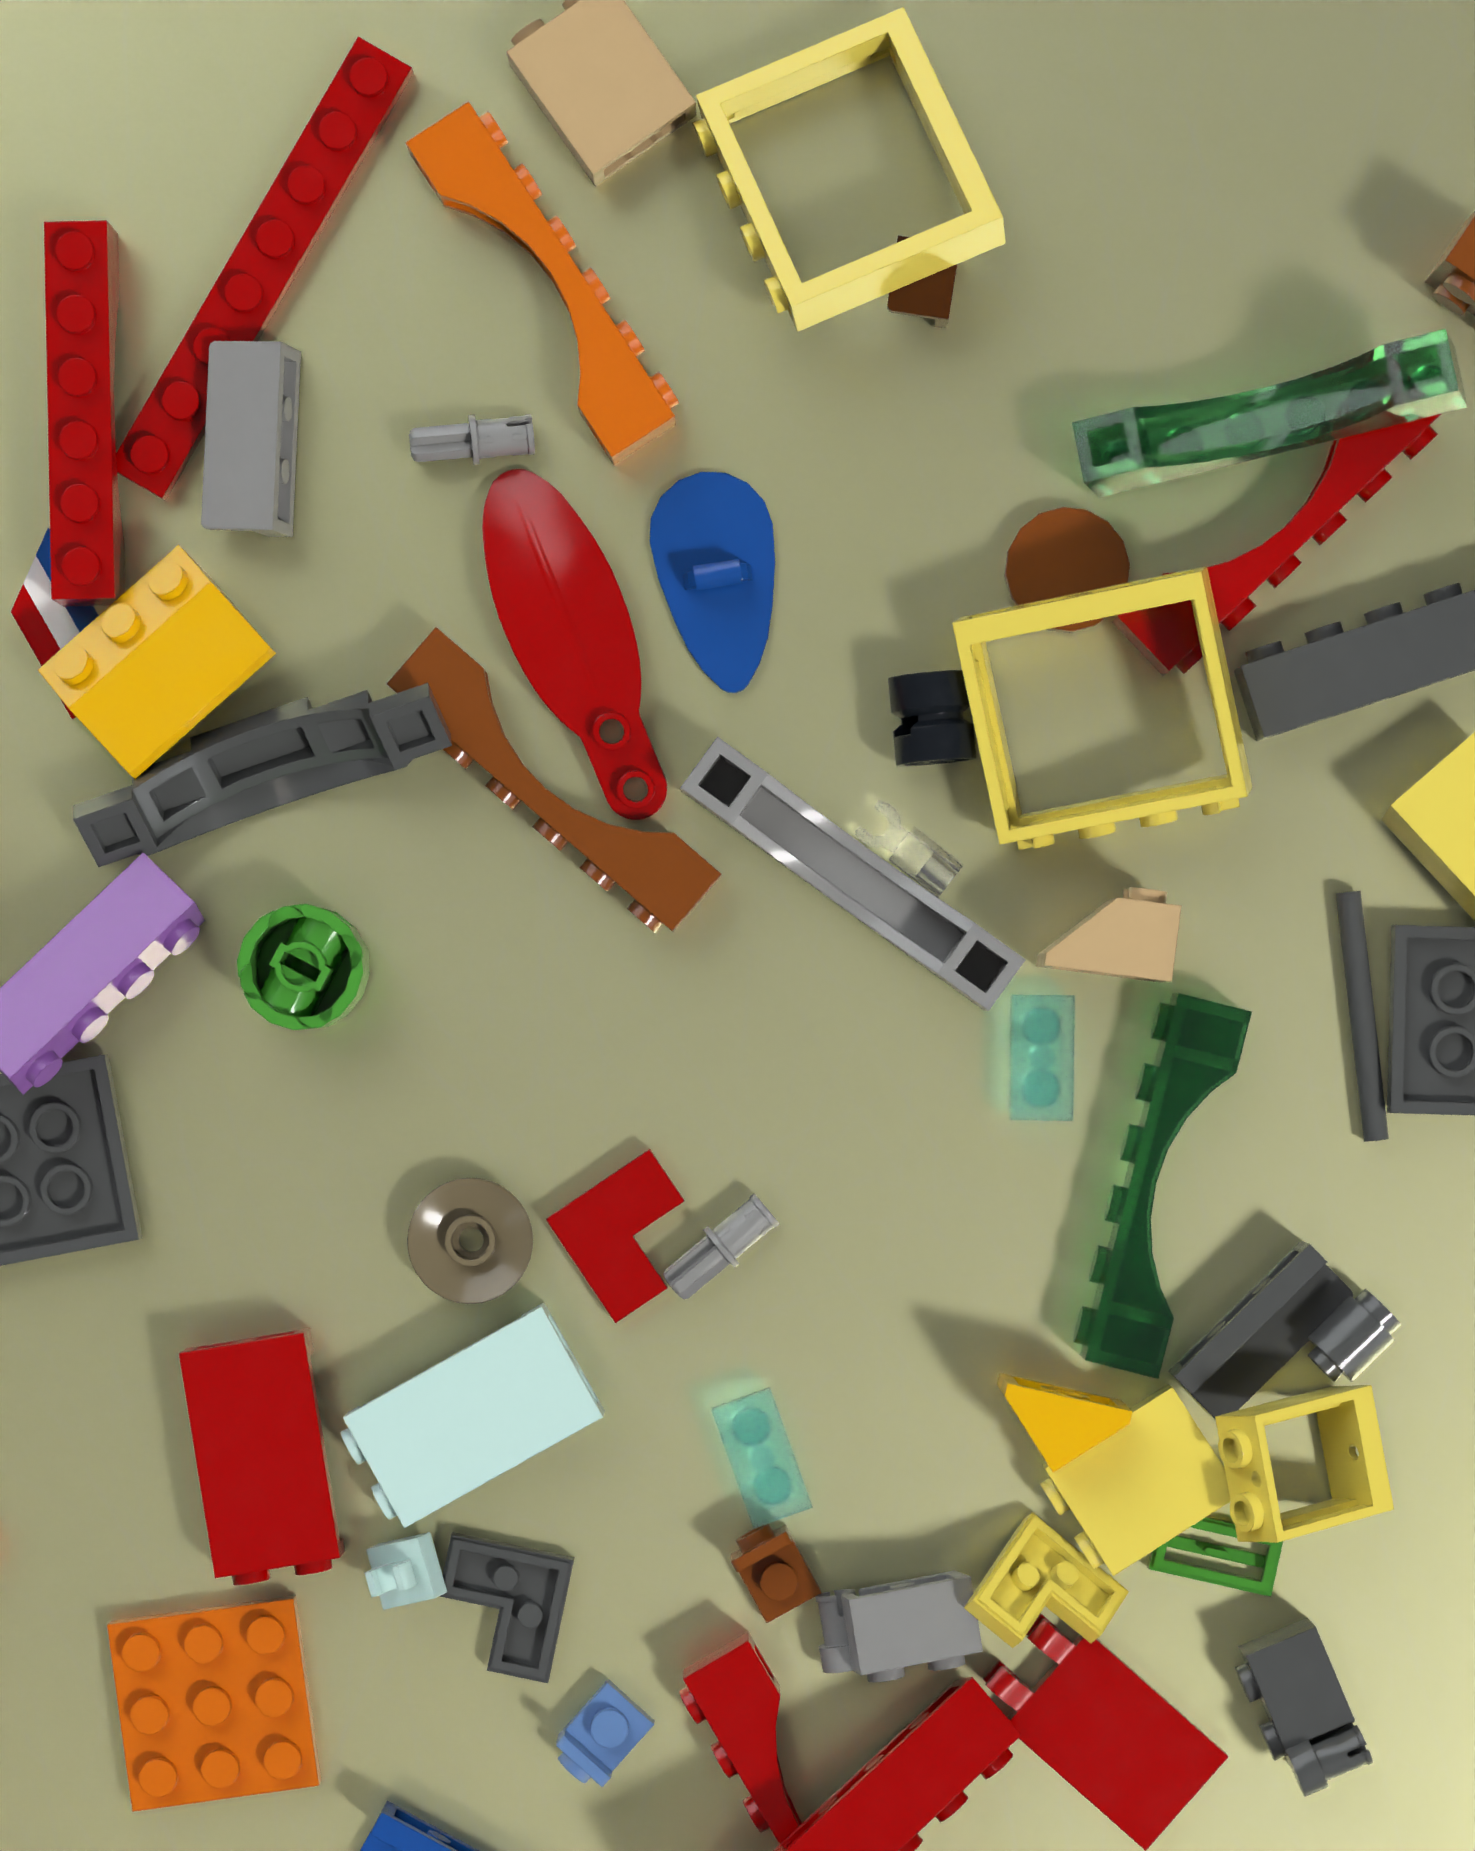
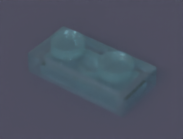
M1011 995L1009 1120L1073 1121L1075 995Z
M771 1387L711 1408L753 1529L813 1508Z

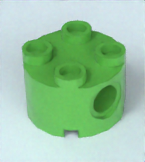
M309 904L284 906L259 918L245 935L237 959L238 977H240L241 987L250 1007L269 1023L292 1030L329 1027L348 1016L362 999L370 975L369 949L356 927L337 912Z

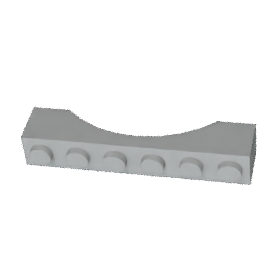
M719 737L715 739L680 787L681 792L982 1010L989 1011L1025 962L1026 959L865 847Z

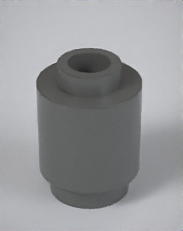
M1364 1289L1355 1299L1349 1295L1307 1337L1315 1346L1307 1356L1333 1382L1342 1374L1353 1382L1394 1341L1391 1334L1401 1323L1374 1295Z

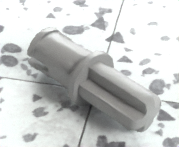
M474 414L468 415L469 423L419 427L410 430L409 434L411 456L416 462L472 457L473 465H479V459L508 455H535L531 414L475 420Z
M755 1194L751 1195L747 1202L716 1228L711 1230L707 1226L703 1229L706 1236L665 1269L663 1276L682 1299L690 1298L730 1263L734 1268L738 1266L739 1262L736 1258L773 1227L776 1228L779 1225V1222Z

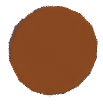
M1061 507L1038 514L1020 528L1007 551L1004 577L1011 599L1016 605L1127 583L1130 562L1124 541L1108 521L1088 510ZM1106 617L1046 630L1074 633L1096 626Z

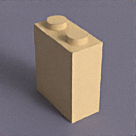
M565 0L562 4L565 11L544 24L542 19H538L522 28L511 40L514 46L506 52L510 67L594 186H597L697 116L696 102L624 0Z

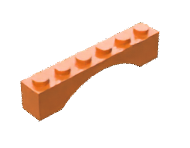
M468 101L405 142L411 157L444 207L474 216L505 233L534 258L554 283L570 314L578 341L580 364L578 409L612 464H617L675 426V415L671 408L679 404L678 399L660 372L649 377L637 359V356L645 352L641 342L626 320L615 325L604 309L603 304L611 298L592 268L590 267L581 273L568 254L576 248V244L561 220L556 215L547 221L534 200L541 197L542 193L529 171L523 164L513 169L501 152L500 148L508 144V141L492 115L487 111L479 117Z

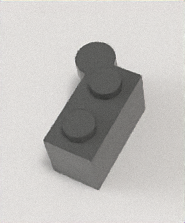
M1308 1618L1238 1646L1245 1661L1244 1664L1235 1667L1241 1685L1250 1703L1261 1699L1269 1722L1259 1725L1266 1745L1274 1761L1285 1757L1304 1797L1327 1788V1781L1363 1765L1373 1763L1370 1751L1366 1750L1365 1745L1367 1744L1359 1727L1353 1725L1355 1719L1317 1628Z

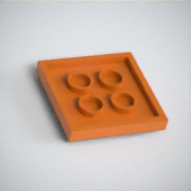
M296 1595L114 1620L107 1624L132 1812L320 1785V1766Z

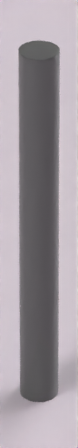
M1361 891L1336 893L1364 1142L1389 1139Z

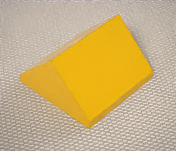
M999 1373L997 1386L1053 1473L1130 1424L1133 1411L1122 1400Z

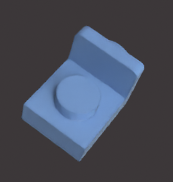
M608 1679L558 1734L556 1746L562 1751L558 1760L568 1772L582 1783H586L592 1778L603 1787L611 1778L612 1771L654 1726L655 1720Z

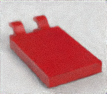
M1040 1613L1026 1635H1028L1027 1638L1038 1649L1055 1661L1053 1666L1031 1689L999 1660L983 1677V1680L986 1682L985 1685L1003 1702L1014 1709L1007 1718L1021 1733L1019 1739L1146 1851L1229 1756L1098 1638L1094 1642L1089 1643L1079 1635L1073 1642Z

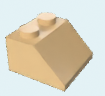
M1135 887L1124 889L1123 898L1118 897L1107 900L1037 954L1036 967L1152 982H1172L1182 906L1166 904V891Z

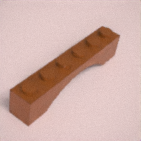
M437 627L434 628L388 681L387 685L396 693L428 683L451 734L452 746L443 750L465 769L475 760L493 777L485 786L512 810L522 801L540 818L532 827L558 850L561 851L569 842L586 856L587 859L579 868L608 892L617 883L631 895L634 901L627 909L654 933L662 924L674 932L722 877L718 870L675 833L642 832L607 824L574 809L547 790L523 765L506 738L493 705L488 674L485 669Z

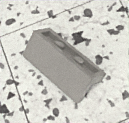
M213 341L209 345L201 525L205 529L254 531L268 537H293L301 351L281 341Z

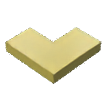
M1031 1512L1022 1520L964 1609L1012 1648L1024 1639L1045 1606L1089 1643H1092L1102 1635L1129 1591L1100 1567L1093 1569L1082 1552Z

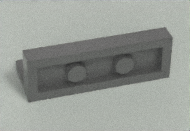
M1299 1242L1169 1370L1171 1375L1214 1419L1215 1416L1238 1411L1309 1341L1307 1337L1349 1295L1353 1297L1351 1289L1326 1265L1327 1261L1309 1243Z

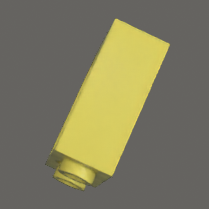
M1371 1385L1329 1386L1215 1416L1219 1436L1218 1449L1224 1463L1231 1501L1230 1515L1235 1524L1238 1542L1278 1543L1394 1510ZM1316 1412L1332 1499L1280 1513L1264 1426ZM1355 1447L1358 1449L1359 1456L1356 1454Z

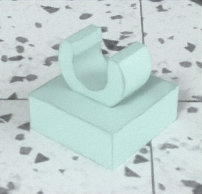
M430 1532L379 1543L366 1549L371 1570L365 1572V1577L371 1598L379 1596L383 1610L435 1599L447 1593Z

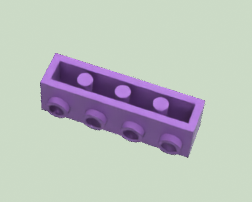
M145 853L137 857L0 988V1072L23 1095L32 1086L40 1087L50 1081L62 1066L63 1061L61 1058L79 1041L86 1043L97 1036L107 1024L109 1019L107 1014L125 997L132 999L143 992L154 977L153 970L170 954L175 956L184 952L198 937L200 932L199 926L205 919L196 903Z

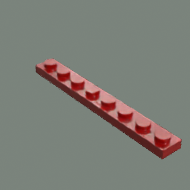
M357 37L118 449L116 460L117 473L164 501L167 500L205 434L210 343L213 341H259L414 74L411 66L364 39Z

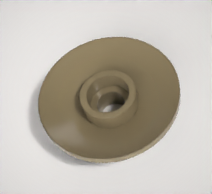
M462 1178L442 1184L421 1201L410 1221L407 1246L410 1261L416 1274L431 1291L453 1302L476 1304L490 1301L503 1295L520 1280L531 1259L533 1232L526 1210L510 1191L489 1180ZM476 1228L482 1233L484 1242L479 1250L468 1251L461 1245L460 1236L464 1229Z

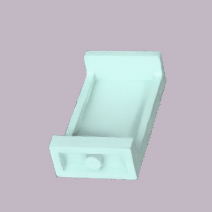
M544 1302L522 1314L515 1321L363 1406H358L349 1411L343 1417L348 1428L341 1431V1436L355 1462L359 1465L367 1461L379 1483L373 1485L371 1489L384 1515L389 1520L398 1516L401 1524L406 1528L603 1418L605 1410Z

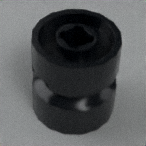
M962 670L922 672L888 678L891 714L901 718L902 724L893 731L896 766L935 765L976 759L973 723L963 719V712L970 705Z

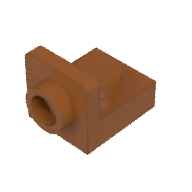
M767 1522L748 1531L736 1540L740 1549L731 1553L730 1561L735 1571L741 1575L766 1623L822 1593L786 1524L772 1530Z

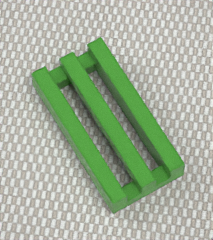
M1206 1517L1191 1526V1528L1237 1538L1233 1522ZM1177 1535L1151 1552L1147 1568L1271 1597L1283 1541L1278 1543L1257 1542L1268 1545L1266 1555ZM1171 1547L1263 1568L1261 1580L1166 1559V1549Z

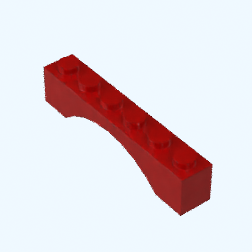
M107 220L44 222L51 600L63 607L110 606L125 593V544L118 489L114 410L115 340L119 304L118 233Z
M1392 358L1337 409L1333 440L1323 471L1304 505L1285 527L1262 545L1228 562L1207 567L1218 622L1228 631L1234 628L1257 606L1248 596L1265 580L1275 589L1302 563L1294 553L1312 537L1320 546L1347 521L1339 510L1356 494L1366 503L1392 478L1385 467L1403 452L1411 460L1438 435L1430 424L1443 411ZM1191 600L1119 614L1112 621L1162 676L1168 673L1174 666L1185 674L1203 657Z
M746 1632L686 1667L683 1671V1680L687 1687L680 1690L679 1694L694 1721L699 1724L707 1720L719 1741L712 1744L711 1749L726 1776L730 1779L739 1774L749 1791L750 1796L742 1801L759 1832L762 1833L770 1828L780 1844L803 1822L785 1787L777 1754L776 1722L780 1701V1684L750 1633Z

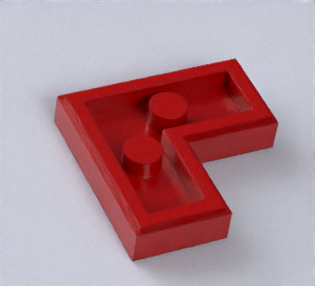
M651 1149L546 1218V1221L615 1323L668 1288L634 1237L635 1234L685 1201Z

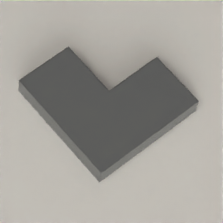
M452 1532L443 1571L447 1593L440 1597L499 1609L487 1671L544 1683L549 1682L575 1557Z

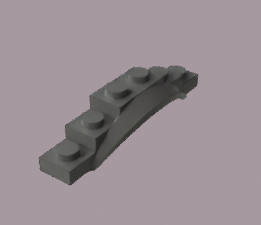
M428 683L376 701H372L368 690L316 708H313L308 697L190 737L191 751L152 764L136 779L132 777L131 786L74 805L73 820L97 866L101 867L136 854L141 855L145 853L148 856L281 805L355 781L407 767L415 758L452 746L451 734Z

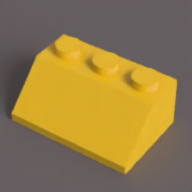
M178 544L41 666L38 671L69 710L117 762L136 779L276 653L212 578Z

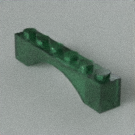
M1442 329L1380 345L1358 357L1333 367L1272 386L1193 402L1131 407L1072 422L1084 484L1100 498L1468 406L1455 346L1447 330Z
M1172 993L1169 1004L1160 1002L1157 1007L1151 1029V1039L1159 1040V1047L1154 1065L1143 1064L1135 1093V1099L1144 1101L1139 1125L1128 1124L1120 1151V1160L1129 1162L1123 1186L1113 1184L1106 1205L1104 1221L1113 1223L1108 1247L1097 1245L1090 1268L1089 1282L1098 1284L1092 1308L1081 1307L1074 1331L1073 1342L1082 1344L1080 1356L1086 1361L1159 1379L1174 1317L1161 1290L1152 1254L1151 1214L1156 1182L1168 1149L1186 1119L1214 1089L1237 1073L1252 1014L1251 1011L1181 993Z

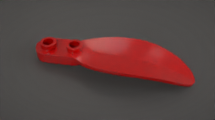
M512 469L505 471L492 482L488 491L482 524L488 579L503 630L524 674L539 697L563 724L581 738L606 800L613 811L631 820L648 818L662 807L667 795V780L640 717L641 667L638 646L630 615L617 580L595 538L572 506L556 488L528 470ZM615 719L623 725L624 736L621 740L609 743L601 737L600 726L605 720ZM639 777L647 783L648 793L643 799L631 800L625 795L624 784L628 779Z

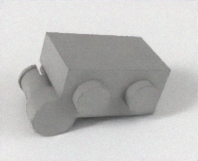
M953 1570L860 1588L859 1596L855 1594V1589L834 1590L835 1595L831 1596L830 1592H824L815 1596L819 1606L824 1644L819 1646L823 1673L854 1671L861 1676L867 1675L868 1682H885L904 1677V1667L927 1663L928 1670L952 1669L966 1664L964 1655L983 1652L978 1619L964 1609L973 1595L971 1576Z

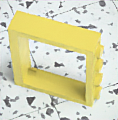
M904 7L696 95L702 119L692 122V125L700 140L701 148L706 157L717 154L724 169L723 172L716 174L723 197L730 210L741 206L748 224L739 228L753 262L765 259L772 277L763 281L771 303L775 306L778 314L788 310L797 332L1006 243L1002 213ZM890 56L964 214L802 283L730 123Z
M1207 566L963 616L952 623L999 845L1017 841L1018 850L1034 847V849L1042 848L1055 843L1053 834L1078 830L1079 839L1095 838L1116 832L1115 822L1139 818L1141 827L1157 826L1178 820L1176 810L1201 806L1203 815L1219 814L1223 810L1240 807L1238 798L1248 797L1253 787ZM1191 600L1227 774L1022 814L986 642Z

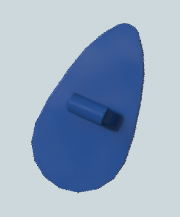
M699 472L678 480L660 497L651 517L650 546L658 580L674 622L688 651L702 671L721 690L727 693H738L749 685L760 664L768 640L775 572L773 523L764 500L747 482L727 473Z

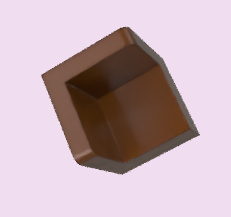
M898 236L897 243L909 237ZM957 264L890 292L887 303L888 311L896 314L935 319L934 327L946 328L949 320Z

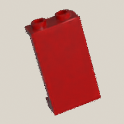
M310 1328L191 1347L179 1353L215 1578L232 1576L233 1585H247L269 1580L271 1578L269 1569L294 1566L295 1575L327 1571L333 1568L331 1559L340 1558L345 1552L344 1539L339 1537L310 1355L314 1353Z

